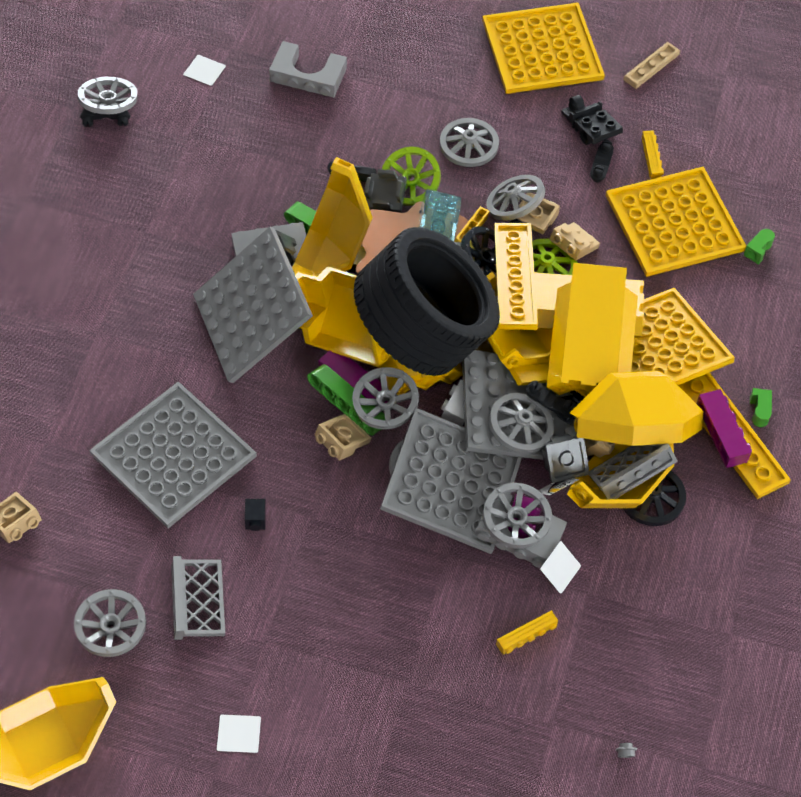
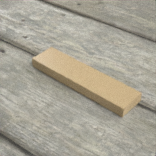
M669 42L665 43L627 73L623 80L637 89L680 55V50Z

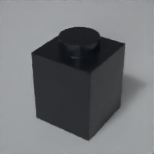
M245 499V529H250L251 531L266 529L265 499Z

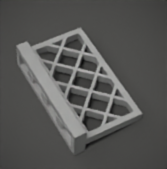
M668 443L630 446L590 470L589 476L603 492L607 500L617 499L678 461ZM644 451H650L649 454H643ZM627 461H633L632 464H626ZM610 471H616L615 474L609 475Z
M173 556L171 574L174 640H182L183 637L225 636L221 560H181V556ZM185 566H193L198 571L193 576H190L185 571ZM208 566H217V572L213 576L204 569ZM200 573L209 579L203 585L195 580ZM190 582L199 588L193 595L186 590V586ZM211 582L218 587L214 594H211L206 589ZM201 591L209 597L204 604L196 598ZM212 600L219 606L215 613L206 607ZM191 601L200 607L194 613L187 608ZM202 610L211 616L205 622L196 616ZM192 619L200 625L197 630H188V623ZM214 619L220 624V630H212L207 625Z

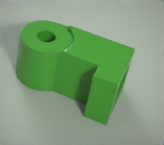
M762 229L747 244L744 256L759 265L763 260L765 250L770 249L773 244L774 232L770 229Z
M753 388L750 395V404H755L752 422L757 427H765L772 414V390Z

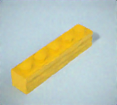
M654 130L643 131L642 143L650 180L662 177L664 174Z
M480 206L457 235L454 242H461L463 236L470 229L482 227L488 219L490 211Z
M551 610L498 638L496 645L503 655L509 654L515 648L522 647L524 643L533 641L535 637L543 636L547 631L554 630L557 627L558 619Z

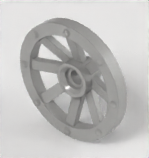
M117 77L91 79L81 85L78 90L80 105L86 110L98 114H117L127 111L136 104L138 99L136 87L131 82ZM103 85H112L110 90L105 91ZM118 86L124 88V90L116 94ZM96 87L100 94L98 95L90 90ZM129 93L131 94L130 97L122 98ZM85 94L93 99L85 98Z
M461 118L452 121L443 129L440 136V149L443 155L452 163L463 167H478L490 162L497 154L499 147V137L495 129L488 123L475 118ZM469 126V128L466 130L460 128ZM474 127L479 128V129H481V130H480V131H475V130H474ZM452 131H455V132H457L458 134H460V135L448 136ZM489 135L492 141L484 139L481 136ZM459 141L451 150L448 148V142ZM479 143L491 147L490 151L485 153ZM462 147L466 148L465 158L455 154ZM475 148L480 157L470 159L471 149Z
M534 175L512 177L499 184L490 193L486 202L487 209L490 211V215L497 220L508 221L523 217L532 212L542 202L545 196V187L541 179ZM536 192V195L534 196V198H532V197H530V196H528V195L525 194V193ZM521 200L528 202L525 206L519 207L518 202ZM502 203L499 211L496 210L495 207ZM509 203L513 204L514 210L505 212Z
M391 367L377 368L366 373L355 385L352 396L357 416L365 424L376 429H393L405 424L411 419L415 408L419 404L418 388L414 380L404 371ZM386 376L398 378L391 390H388ZM379 377L381 378L382 386L380 392L369 383ZM403 383H405L411 391L402 395L395 396L401 388V386L403 385ZM366 388L376 399L360 398L362 390ZM411 399L408 409L396 404ZM361 405H373L377 407H375L372 411L366 414L362 409ZM390 410H395L402 415L391 419ZM384 411L385 420L374 419L376 415Z
M506 394L494 403L489 413V426L492 434L498 442L512 451L534 453L543 449L544 444L549 443L550 438H552L554 421L550 411L529 398L527 394ZM507 403H512L516 411L506 408L503 405ZM520 403L527 404L529 407L523 409ZM533 410H537L541 416L533 415ZM500 412L512 418L497 421V414ZM535 423L545 424V433ZM513 425L514 429L512 430L509 437H507L500 429L505 426ZM530 428L541 439L540 441L532 443ZM519 431L524 433L525 444L513 441Z
M508 483L499 486L488 496L483 509V521L489 534L499 543L512 548H527L539 543L547 535L552 522V510L545 496L534 487L523 483ZM517 492L514 507L510 505L504 494ZM523 494L534 499L526 508L521 507ZM497 498H499L507 513L492 508ZM539 505L544 516H527ZM491 515L506 521L495 526ZM526 523H543V526L536 533ZM508 527H511L512 537H509L500 531ZM519 528L530 537L518 539Z
M117 589L102 590L89 596L79 606L74 619V629L80 644L90 653L102 657L119 656L130 651L139 643L146 628V617L141 603L130 593ZM108 599V614L104 615L96 606V603ZM115 599L127 602L118 615L115 614ZM134 608L138 619L121 622ZM91 609L100 622L83 619L87 611ZM137 626L132 637L121 631V629ZM82 627L99 629L100 631L86 638ZM107 636L105 647L93 644L102 637ZM114 636L124 641L123 644L112 647Z

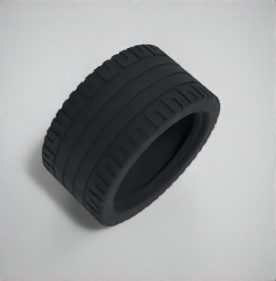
M412 227L403 230L357 274L354 282V299L364 326L388 355L390 354L394 360L405 365L408 369L425 375L437 376L451 371L494 334L499 325L500 310L495 291L492 289V285L488 281L489 279L484 275L479 265L473 261L474 259L465 250H462V247L458 244L456 245L454 241L449 240L445 235L443 236L439 232L423 227Z

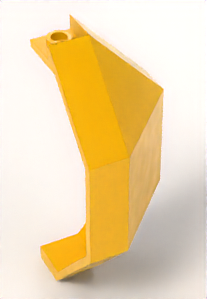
M338 157L333 161L330 168L332 171L325 192L292 266L295 275L301 272L318 277L327 266L344 272L352 268L373 218L354 164Z
M659 371L609 373L570 414L576 417L574 428L578 438L638 446L684 442L702 430L704 411L667 375Z
M615 443L614 450L609 455L606 454L600 458L594 455L588 461L589 471L627 449L630 445ZM671 443L669 446L674 453V443ZM644 451L643 454H649L650 451ZM627 461L626 464H632L633 461ZM674 464L617 499L607 500L589 475L574 478L579 480L571 484L567 495L580 508H635L648 498L671 471ZM610 471L609 475L615 474L616 471Z
M104 677L50 686L0 710V783L32 790L87 762L116 704L110 686Z

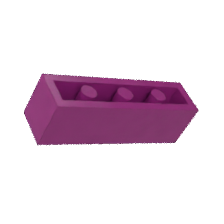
M330 350L318 360L319 366L322 364L327 365L353 388H355L359 379L368 373L350 358L333 353ZM377 379L369 382L379 392L382 390L381 382ZM366 388L362 390L361 394L365 398L376 399Z
M721 389L699 394L696 404L704 411L703 421L725 467L729 468L747 463L752 449L744 438L743 429L736 422V415L731 411L727 397L723 395Z

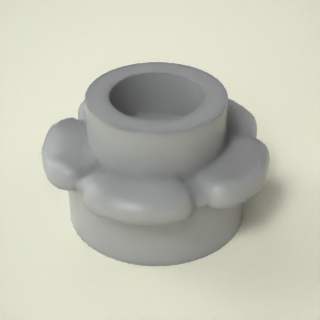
M620 743V747L616 748L620 758L635 757V751L637 750V748L633 747L632 743Z

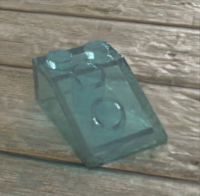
M427 189L421 204L419 227L434 230L443 236L445 235L449 240L454 241L460 214L461 197Z

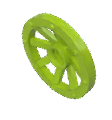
M419 147L401 148L392 153L383 164V170H390L393 167L403 177L407 178L406 189L410 187V198H404V206H414L417 202L421 201L426 202L435 194L441 180L440 167L435 157L425 149ZM411 155L422 156L414 169ZM403 156L406 157V170L395 162ZM428 160L433 169L420 173ZM434 176L430 186L421 181L422 179ZM416 186L426 190V192L416 197Z
M536 239L532 241L533 249L537 248L540 254L533 253V260H536L534 261V268L538 267L536 273L554 274L553 270L555 269L562 275H572L573 263H577V260L575 261L549 239ZM544 247L552 248L550 252L546 251ZM560 251L566 257H555V255ZM558 263L570 264V271H566Z

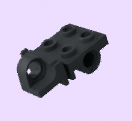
M576 95L569 99V107L561 110V113L572 123V128H575L576 132L579 131L580 138L585 145L596 144L623 133V127L606 110H602L601 101L585 107L582 97Z

